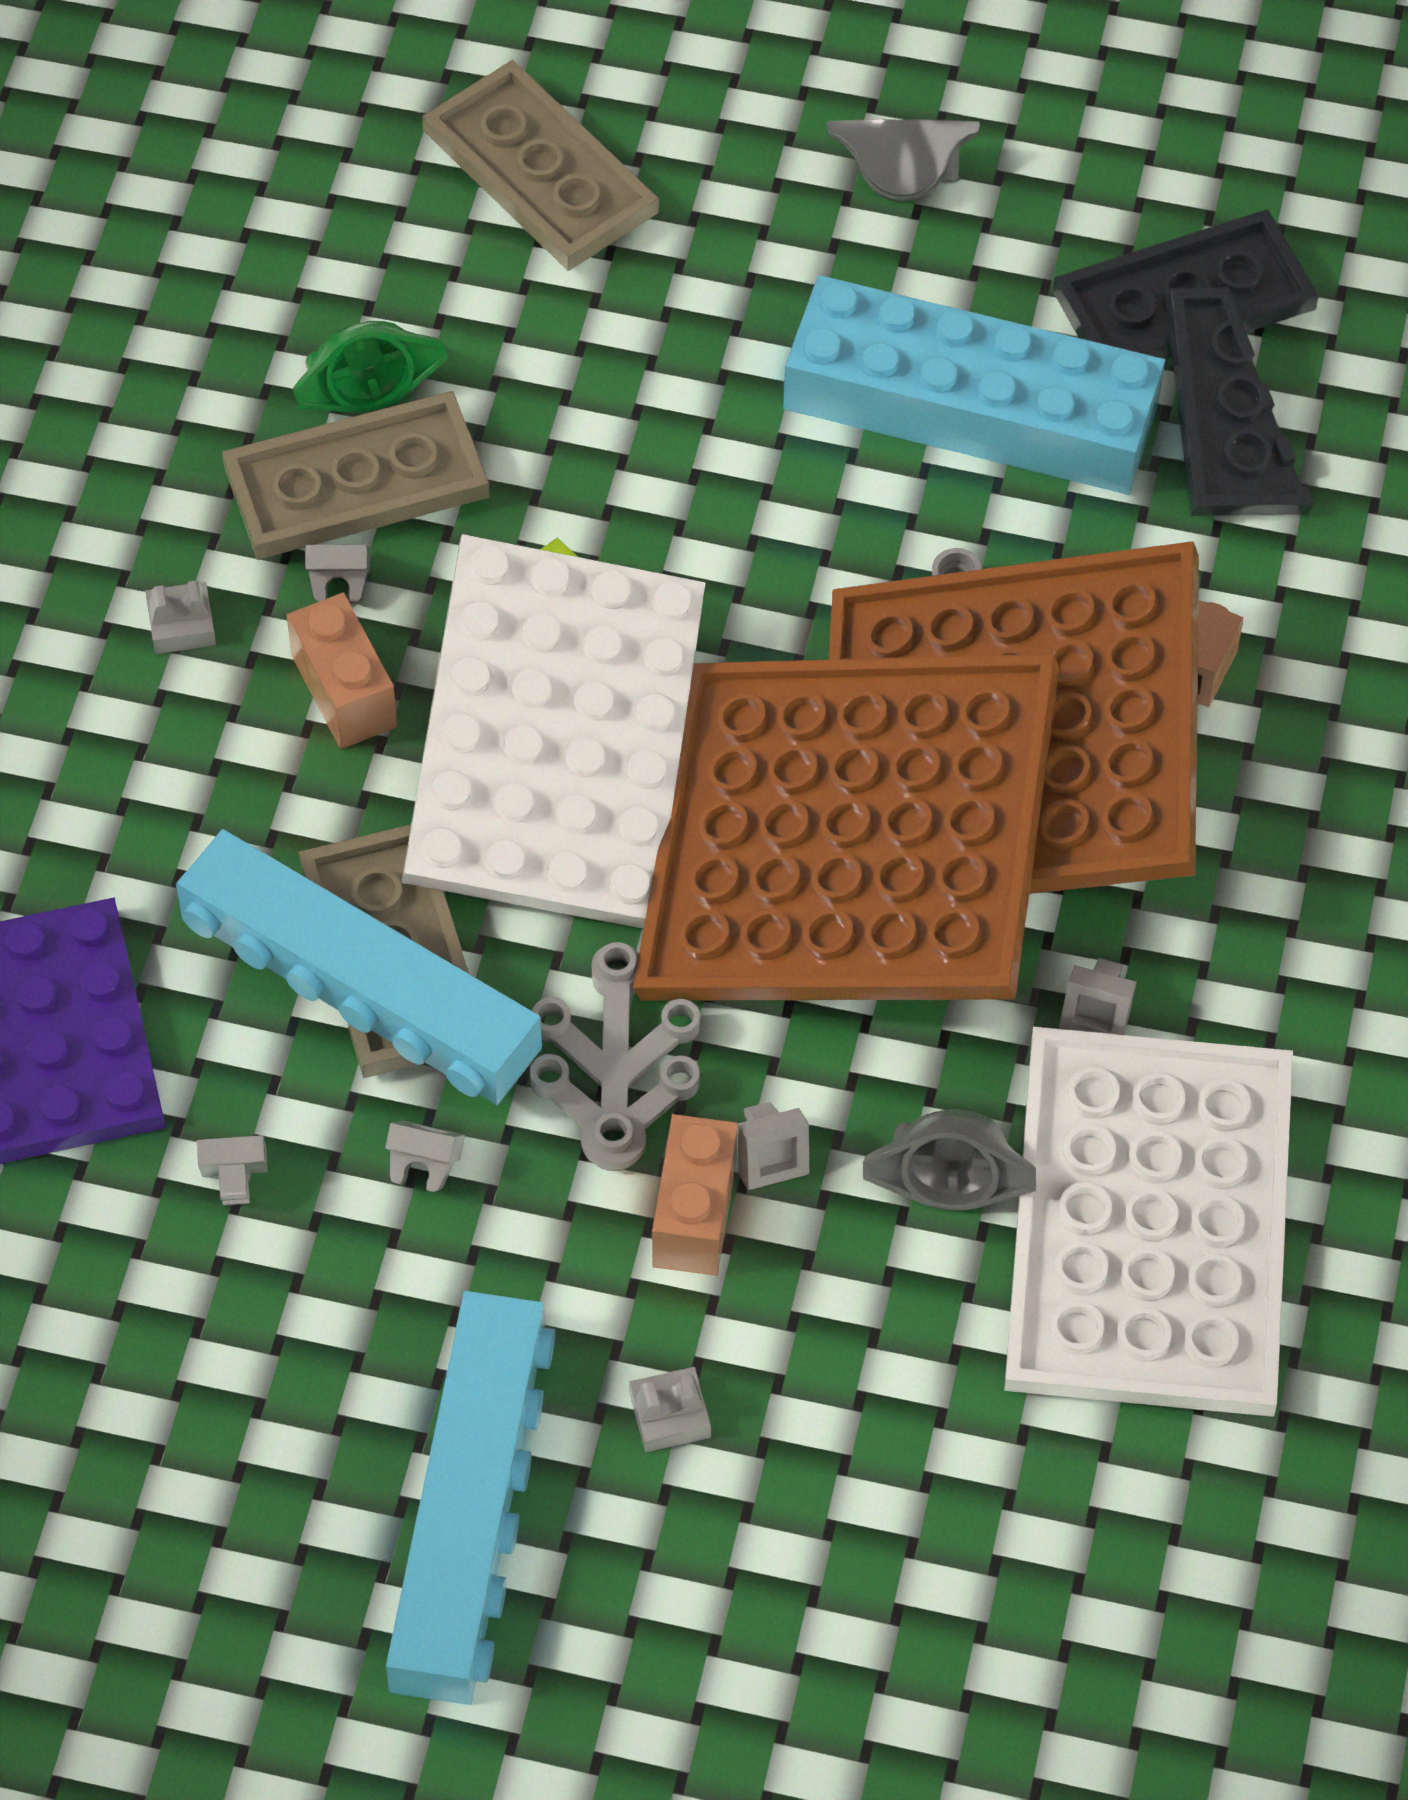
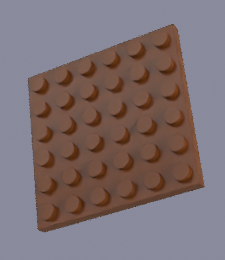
M1194 541L833 589L828 660L1055 655L1059 665V675L1029 894L1195 876L1199 554Z
M1055 655L694 663L672 814L657 850L633 989L640 1001L675 999H1015L1059 675V665Z

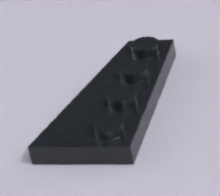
M1229 287L1170 288L1165 300L1190 515L1309 514L1314 503L1307 485L1302 486L1293 465L1296 457L1288 437L1283 438L1272 411L1275 406L1267 384L1262 385L1252 360L1255 353Z

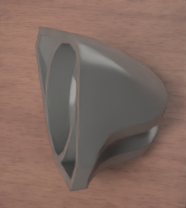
M930 119L827 121V130L831 138L840 142L855 157L863 179L871 190L891 201L908 202L925 197L939 183H956L959 181V148L977 137L980 121Z
M948 1109L926 1114L912 1123L899 1124L895 1129L894 1138L891 1143L873 1151L864 1158L863 1180L934 1208L970 1210L1036 1191V1168L1007 1144L1001 1128L992 1119L973 1111Z

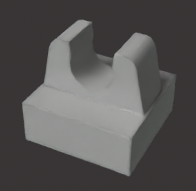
M367 544L305 545V569L309 572L314 598L318 602L327 599L329 583L334 579L341 578L349 583L350 602H360L364 595L367 575L371 573L370 547Z
M189 581L186 585L165 588L162 585L156 586L152 590H145L155 654L216 645L206 582Z
M1098 958L1093 970L1074 965L1067 985L1059 1029L1125 1035L1137 982L1120 977L1123 964Z
M771 1102L744 1108V1116L747 1121L738 1123L739 1176L747 1189L751 1190L808 1175L809 1122L801 1110L796 1108L779 1112Z
M407 1121L390 1123L385 1149L390 1150L391 1181L396 1184L406 1183L410 1165L415 1161L424 1163L429 1171L426 1190L432 1192L441 1190L446 1183L454 1162L459 1161L461 1158L465 1134Z
M263 1135L196 1140L198 1168L202 1177L219 1176L220 1199L223 1201V1206L250 1204L248 1174L268 1172L267 1146Z
M695 1367L629 1381V1394L645 1453L711 1438V1425Z

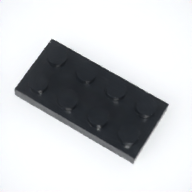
M1268 209L1054 278L1053 293L1078 338L1162 359L1172 357L1165 300L1170 288L1229 287L1246 332L1316 310L1319 296Z

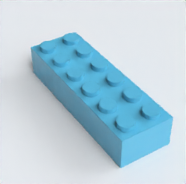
M818 275L785 364L783 409L1130 495L1159 404L1165 359Z

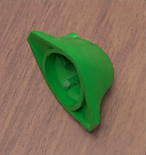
M387 321L356 323L331 335L322 343L318 351L312 352L306 357L305 365L307 371L294 385L293 393L299 409L355 413L372 412L388 407L402 399L447 361L448 357L444 344L439 338L412 333L395 323Z

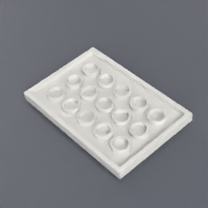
M462 534L456 559L401 883L644 929L657 850L672 814L705 582Z
M1033 1027L1022 1157L1036 1168V1191L1019 1196L1004 1391L1274 1417L1278 1392L1293 1051Z

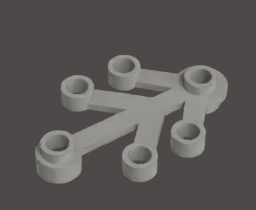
M621 942L607 944L599 949L592 959V983L595 990L604 996L602 1050L571 1023L570 1009L563 1000L554 997L544 998L538 1001L532 1009V1012L541 1016V1019L549 1014L558 1015L562 1018L560 1023L552 1026L541 1022L542 1040L554 1043L602 1087L601 1107L569 1082L568 1064L558 1055L545 1054L533 1061L530 1067L531 1088L537 1096L551 1099L583 1128L581 1146L584 1154L592 1163L607 1171H621L634 1164L642 1156L646 1147L647 1137L645 1129L678 1101L692 1098L697 1093L700 1084V1070L697 1063L686 1056H674L666 1060L662 1065L661 1082L628 1107V1087L678 1044L691 1042L697 1037L700 1031V1011L689 1000L675 999L670 1001L662 1010L661 1024L629 1050L630 997L636 994L633 985L639 953L633 947ZM611 962H624L628 964L621 970H613L607 966ZM676 1016H686L692 1022L685 1027H677L671 1024L670 1020ZM545 1071H554L561 1076L557 1081L551 1083L544 1082L538 1078ZM682 1072L689 1075L691 1080L684 1084H676L669 1077L674 1073ZM609 1131H619L625 1134L618 1141L606 1140L602 1135Z

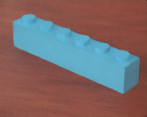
M224 829L218 833L176 883L182 919L195 933L204 938L215 936L233 947L237 955L244 962L256 969L262 970L267 967L285 978L290 987L303 998L310 1001L322 1000L337 1009L343 1019L353 1028L364 1033L372 1030L392 1042L398 1053L408 1061L418 1065L425 1062L446 1075L449 1082L465 1095L476 1097L479 1094L495 1105H498L542 1049L541 1016Z
M470 1291L463 1292L386 1663L389 1693L472 1705L476 1682L488 1683L493 1661L494 1641L484 1639L489 1617L501 1618L507 1586V1577L497 1576L501 1553L513 1555L518 1534L519 1514L511 1513L510 1507L513 1492L526 1491L530 1473L531 1451L522 1450L526 1429H538L542 1411L543 1390L534 1389L538 1368H550L554 1350L555 1329L545 1328L544 1302Z

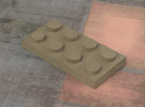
M513 59L422 116L423 131L567 271L572 270L659 213V198Z
M454 391L222 452L224 468L257 560L304 548L305 545H315L490 498L488 479Z
M411 824L299 852L300 865L304 877L469 974L444 891L401 883ZM347 1023L363 1079L418 1065L405 1059L394 1048L392 1042L372 1030L364 1033Z

